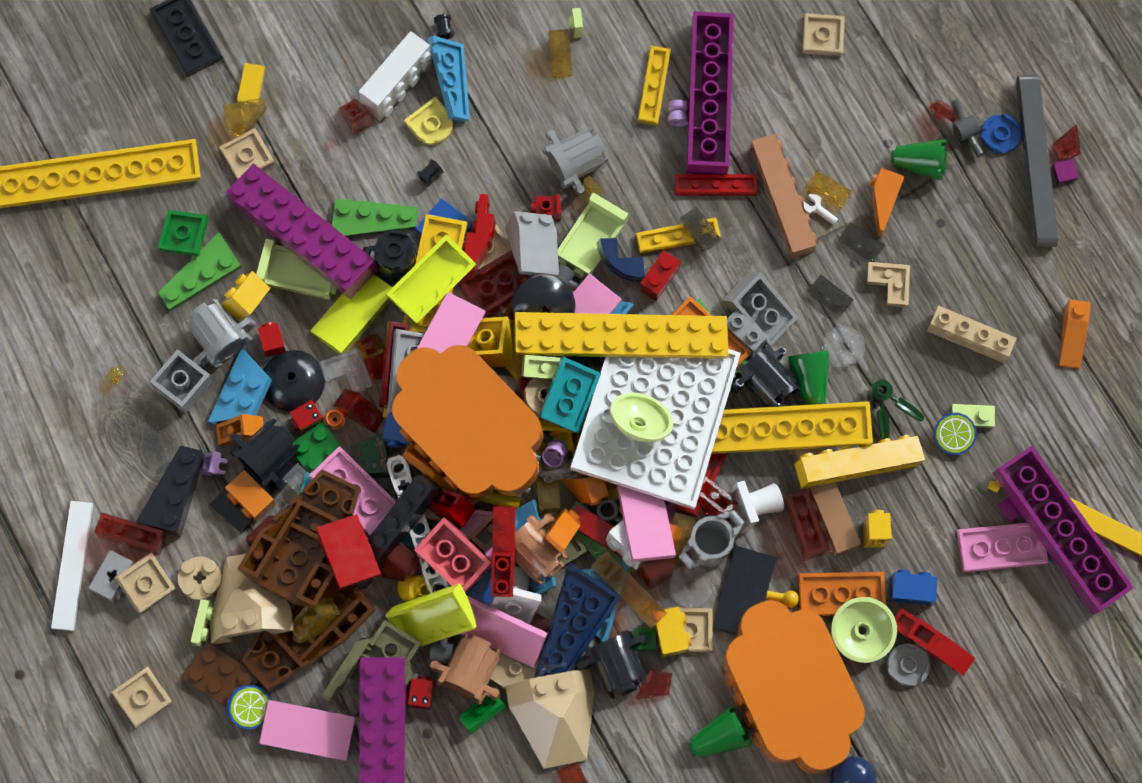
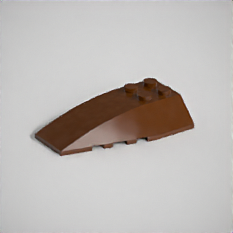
M323 469L302 489L303 491L296 498L294 497L289 502V505L281 513L279 512L273 518V521L267 527L265 526L259 532L238 566V570L256 585L296 606L315 608L334 577L317 535L316 527L353 516L361 490L360 487Z
M333 577L315 608L296 606L288 602L292 608L293 631L278 634L261 631L259 636L255 637L241 661L267 690H272L343 644L375 612L371 602L360 590H355L352 586L338 589Z

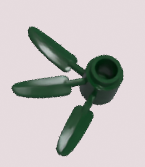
M883 379L873 383L868 391L870 397L868 402H870V405L873 402L880 404L877 418L881 440L887 439L890 436L889 411L887 409L884 410L883 403L889 398L896 402L895 406L910 417L918 421L924 420V415L913 404L903 397L895 398L892 395L893 387L891 383ZM879 387L884 390V394L879 392Z

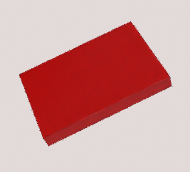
M358 514L316 527L317 535L338 589L381 575Z

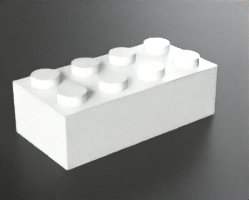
M410 31L359 90L361 107L380 121L384 117H388L397 101L401 102L404 99L409 87L416 85L421 73L428 71L431 67L430 45Z

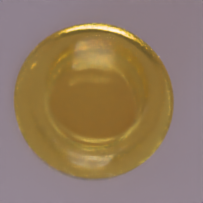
M118 365L117 368L112 367L106 376L109 378V384H118L125 372L121 369L122 366Z

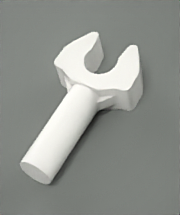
M809 194L808 199L815 205L809 206L804 202V213L808 215L817 213L834 225L838 218L821 206L822 198L816 194Z

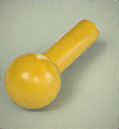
M768 591L766 599L783 602L789 608H793L799 603V596L795 591H787L785 593Z

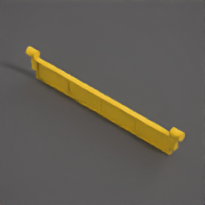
M990 481L987 488L997 493L1002 486L998 481L996 483ZM1070 498L1096 535L1142 557V533Z

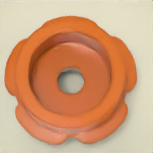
M330 410L326 413L324 422L330 429L338 430L340 426L342 427L345 424L344 414L340 410Z

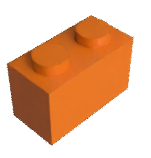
M245 470L225 487L228 492L227 498L234 505L239 503L243 507L241 512L249 520L253 517L258 522L276 504L274 499Z

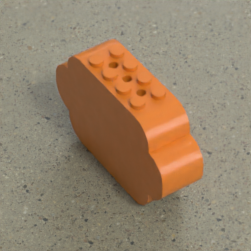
M454 345L439 353L433 348L422 347L415 349L401 361L397 369V381L402 390L397 394L392 405L393 416L402 428L399 432L409 443L413 441L416 443L414 448L424 459L427 457L431 459L429 464L439 475L442 472L446 475L444 479L454 490L458 488L463 494L471 498H484L494 490L506 496H516L522 494L535 482L539 474V463L535 452L543 441V430L539 419L473 349L465 345Z
M773 600L764 601L752 606L745 612L738 625V637L731 642L724 654L725 682L735 692L733 699L737 707H741L744 712L742 718L746 727H751L754 733L751 737L756 748L760 747L762 753L769 761L780 765L795 761L807 773H824L840 764L849 754L851 746L849 736L864 721V705L824 621L818 614L810 610H798L791 613L784 604Z

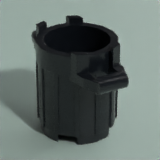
M397 230L388 231L378 238L375 245L363 248V251L369 256L371 251L374 252L375 262L379 269L376 274H379L384 281L391 284H397L415 266L418 254L415 243H413L410 236Z
M767 344L765 349L758 352L745 365L744 363L739 365L736 369L738 373L737 375L734 374L733 377L735 383L731 387V392L737 394L739 390L746 387L763 407H781L786 403L785 400L791 393L794 395L800 386L797 384L798 381L780 362L786 353V349L779 347L778 350L774 351Z
M273 418L270 422L267 421L246 442L240 438L239 434H230V440L237 445L230 454L233 457H237L258 479L257 483L262 487H266L272 482L276 488H284V481L280 480L275 473L297 453V449L300 447L299 444L293 445L296 439L284 426L275 427L274 424L277 420Z
M625 630L621 632L622 635L599 643L591 649L588 646L584 649L588 659L579 661L577 667L580 670H587L589 667L595 666L606 695L608 694L610 699H615L614 693H620L624 696L640 689V682L647 685L646 674L635 650V647L648 643L646 636L639 635L634 638L631 631Z

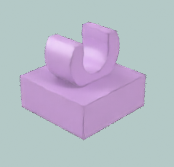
M212 451L205 454L201 471L202 475L225 474V471L219 469V463L226 464L228 462L225 458H221L222 453Z

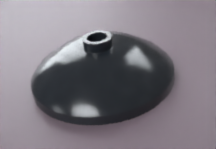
M546 274L536 275L525 280L516 290L512 300L513 316L515 312L575 313L576 308L575 298L570 287L560 278ZM548 306L549 311L542 312V308Z
M299 350L282 352L274 356L264 368V372L272 379L265 397L274 407L282 411L291 412L310 400H313L315 404L324 391L325 375L323 368L316 358L306 352ZM291 374L296 375L293 380H289L288 377Z

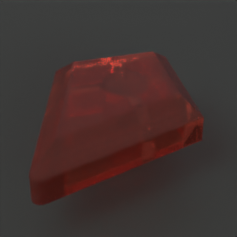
M935 100L931 104L930 109L935 111L933 114L935 119L940 120L943 116L953 123L956 122L957 118L952 106L941 100Z
M1077 125L1053 143L1060 161L1069 160L1081 154Z
M650 670L646 677L647 685H642L636 700L668 696L672 673Z

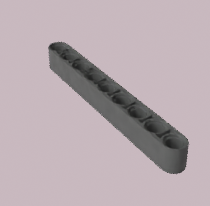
M1018 75L1016 78V92L1022 131L1033 243L1035 248L1057 247L1058 233L1039 75Z

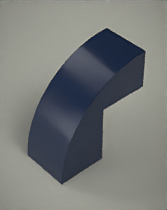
M617 238L599 239L597 242L598 253L605 266L612 273L628 281L641 282L645 277L643 257L618 258Z

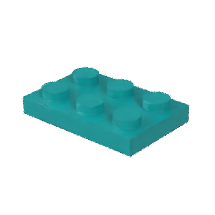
M561 357L538 417L574 433H579L601 373L568 358Z

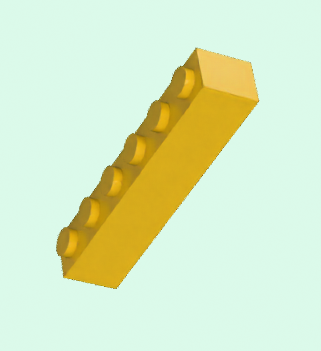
M904 435L893 441L890 438L883 439L873 445H864L856 448L845 446L840 448L839 451L834 452L832 449L820 452L818 455L807 453L801 455L794 465L801 488L917 467L925 458L918 436L910 437L909 435Z

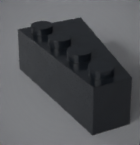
M180 445L136 520L140 528L177 537L182 536L205 457L201 450Z

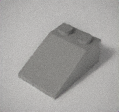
M514 211L505 227V231L519 273L535 276L546 274L558 277L557 230L552 216Z
M749 271L722 299V302L732 313L736 309L739 310L768 336L766 344L770 347L798 319L795 312L761 272Z

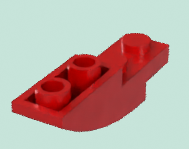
M480 194L479 201L475 202L477 221H473V233L467 232V238L463 242L462 250L476 263L464 276L465 279H470L481 266L494 237L496 219L494 214H489L490 200L488 194Z
M493 507L491 597H513L516 507Z
M901 608L895 616L897 632L964 677L976 659L974 656L920 618H916Z

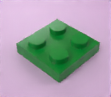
M168 210L158 249L163 252L199 256L209 217L203 214Z
M324 421L296 439L293 445H300L295 456L306 472L312 473L339 446L343 449Z

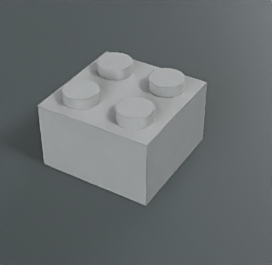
M177 349L149 382L157 392L186 414L212 384L213 380L210 374Z

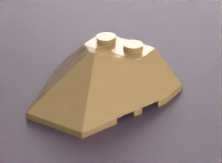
M246 554L226 557L221 584L218 588L213 607V617L209 623L210 644L212 645L232 642V636L260 631H268L271 634L293 631V617L290 604L286 600L259 587L238 570V566Z
M590 670L568 671L532 678L505 686L509 709L519 723L522 732L527 737L543 769L587 760L594 700V686Z

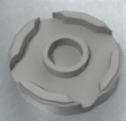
M905 643L894 648L889 654L886 663L891 679L898 685L913 687L922 683L928 676L931 666L925 650L911 643Z

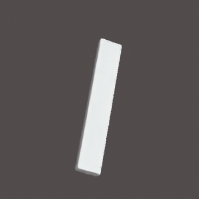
M70 502L51 626L55 630L74 631L93 503Z

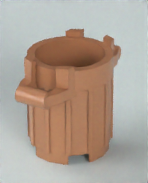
M550 514L544 515L541 521L531 515L526 519L528 522L516 532L515 563L535 583L538 582L541 586L545 584L542 581L544 577L548 576L552 579L563 568L564 564L561 562L563 558L569 560L565 550L561 553L545 538V529L554 522V517Z
M465 634L460 639L448 666L446 667L437 661H432L430 664L431 670L440 674L437 679L439 686L443 688L446 686L461 695L474 699L477 704H482L485 696L497 700L499 698L498 689L491 688L487 684L500 659L501 650L497 648L496 652L490 649V642L474 635L469 640L468 634Z

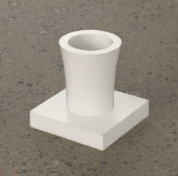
M745 481L737 482L726 494L731 511L734 510L745 522L739 532L740 534L748 532L759 521L757 515L782 512L784 509L781 491L775 483L749 493Z
M515 567L513 597H493L489 606L530 624L541 602V595L527 591L531 578L520 567Z

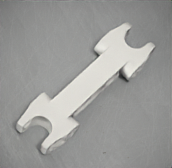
M401 455L389 458L387 462V468L398 499L404 492L403 486H409L414 479L409 464ZM403 464L404 469L400 473H395V466ZM425 513L416 523V525H425L424 533L421 535L415 534L414 527L410 531L415 548L431 532ZM417 553L429 592H435V589L440 585L445 586V588L450 587L449 583L436 570L435 574L430 572L432 566Z

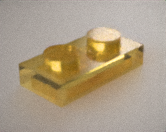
M818 170L806 186V190L820 196L823 200L840 210L852 194L850 189Z
M675 512L671 524L683 529L674 557L680 559L679 556L689 541L696 519Z

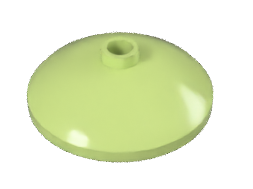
M625 393L615 398L610 407V416L613 423L623 434L634 440L658 442L667 438L672 431V415L662 403L650 396L640 393Z
M858 597L847 601L837 610L832 620L831 634L833 642L841 654L855 662L869 663L881 659L891 650L897 636V625L892 612L885 604L873 598ZM860 627H864L866 629V633L864 635H861L858 632V629Z

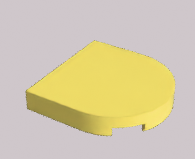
M436 96L404 120V124L422 143L428 145L443 143L450 137L453 130V120L448 118L446 108Z

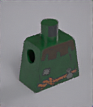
M383 433L350 446L352 453L350 457L372 478L390 477L387 468L388 456Z

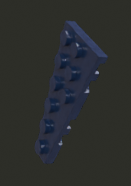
M569 562L534 678L572 671L585 652L584 649L589 646L621 597L571 562Z

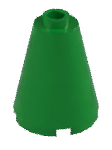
M940 139L896 146L895 150L891 151L890 161L894 162V167L943 181L944 177L941 173L945 174L947 150H945L943 145H947V140Z
M829 351L788 357L792 374L800 386L799 392L804 405L826 403Z
M733 705L725 709L690 738L691 743L688 746L693 756L698 755L699 758L752 745V742L748 740L750 739L748 731L741 717L736 716L735 711L737 710Z

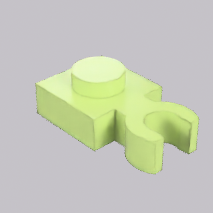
M573 8L572 16H569L570 29H573L574 38H581L583 35L581 8Z

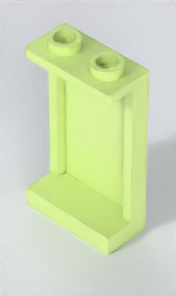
M593 193L589 198L588 205L558 248V264L567 266L575 273V276L581 279L583 277L586 278L589 273L592 275L601 262L597 242L600 238H616L628 221V213Z
M265 240L256 275L267 286L328 300L331 299L332 294H336L337 289L329 281H326L287 248L275 245L274 240Z

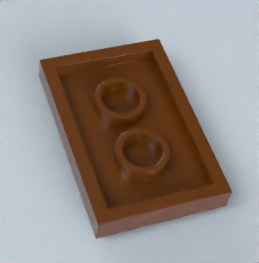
M209 642L205 643L182 677L183 680L226 708L228 698H230L236 688L242 685L257 686L259 680L247 667Z

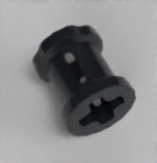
M440 14L434 17V24H436L438 31L437 37L447 40L454 37L455 33L451 29L450 24L451 15Z
M431 159L422 171L417 172V176L429 187L431 181L439 174L442 175L444 171L436 161Z

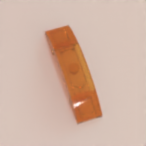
M607 551L591 566L651 629L667 614L654 598Z

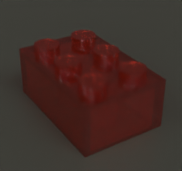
M510 250L459 281V289L467 302L486 311L483 318H490L507 308L522 279H529L531 277L519 273L513 252Z

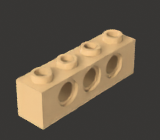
M939 305L927 329L932 334L1004 364L1009 358L1017 339Z

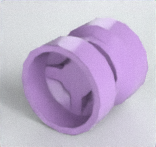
M672 100L668 103V110L670 111L668 116L669 125L681 127L688 124L686 112L688 111L689 104L687 101Z
M560 439L551 440L542 455L544 463L550 467L560 466L568 452L567 444Z

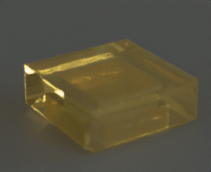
M590 175L585 178L584 189L590 195L595 193L603 197V189Z

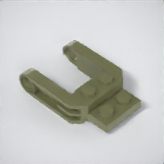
M384 620L373 638L360 640L355 643L327 686L322 698L331 704L335 701L360 663L361 657H406L407 690L412 678H414L410 662L422 643Z

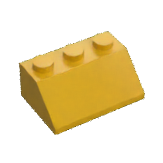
M508 317L482 318L468 344V347L473 349L489 367L511 365L513 343Z

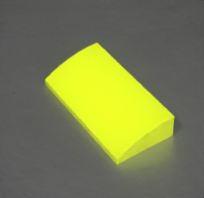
M445 235L386 296L417 324L476 263L449 236Z
M373 275L351 300L342 294L310 332L343 357L391 302L386 294L392 287Z
M460 583L395 605L386 614L387 619L392 625L422 643L421 646L476 628L471 605Z

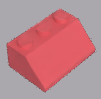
M443 518L414 549L449 584L453 586L460 583L464 592L480 581L492 567V560L447 518Z

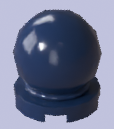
M850 756L833 768L830 773L829 783H876L877 775L869 761L862 757Z

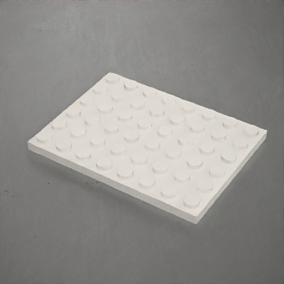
M728 349L729 356L727 359L605 357L601 376L590 404L570 470L695 509L741 353ZM625 393H640L656 399L672 415L673 428L667 438L658 442H641L626 436L616 427L610 416V407L614 399Z

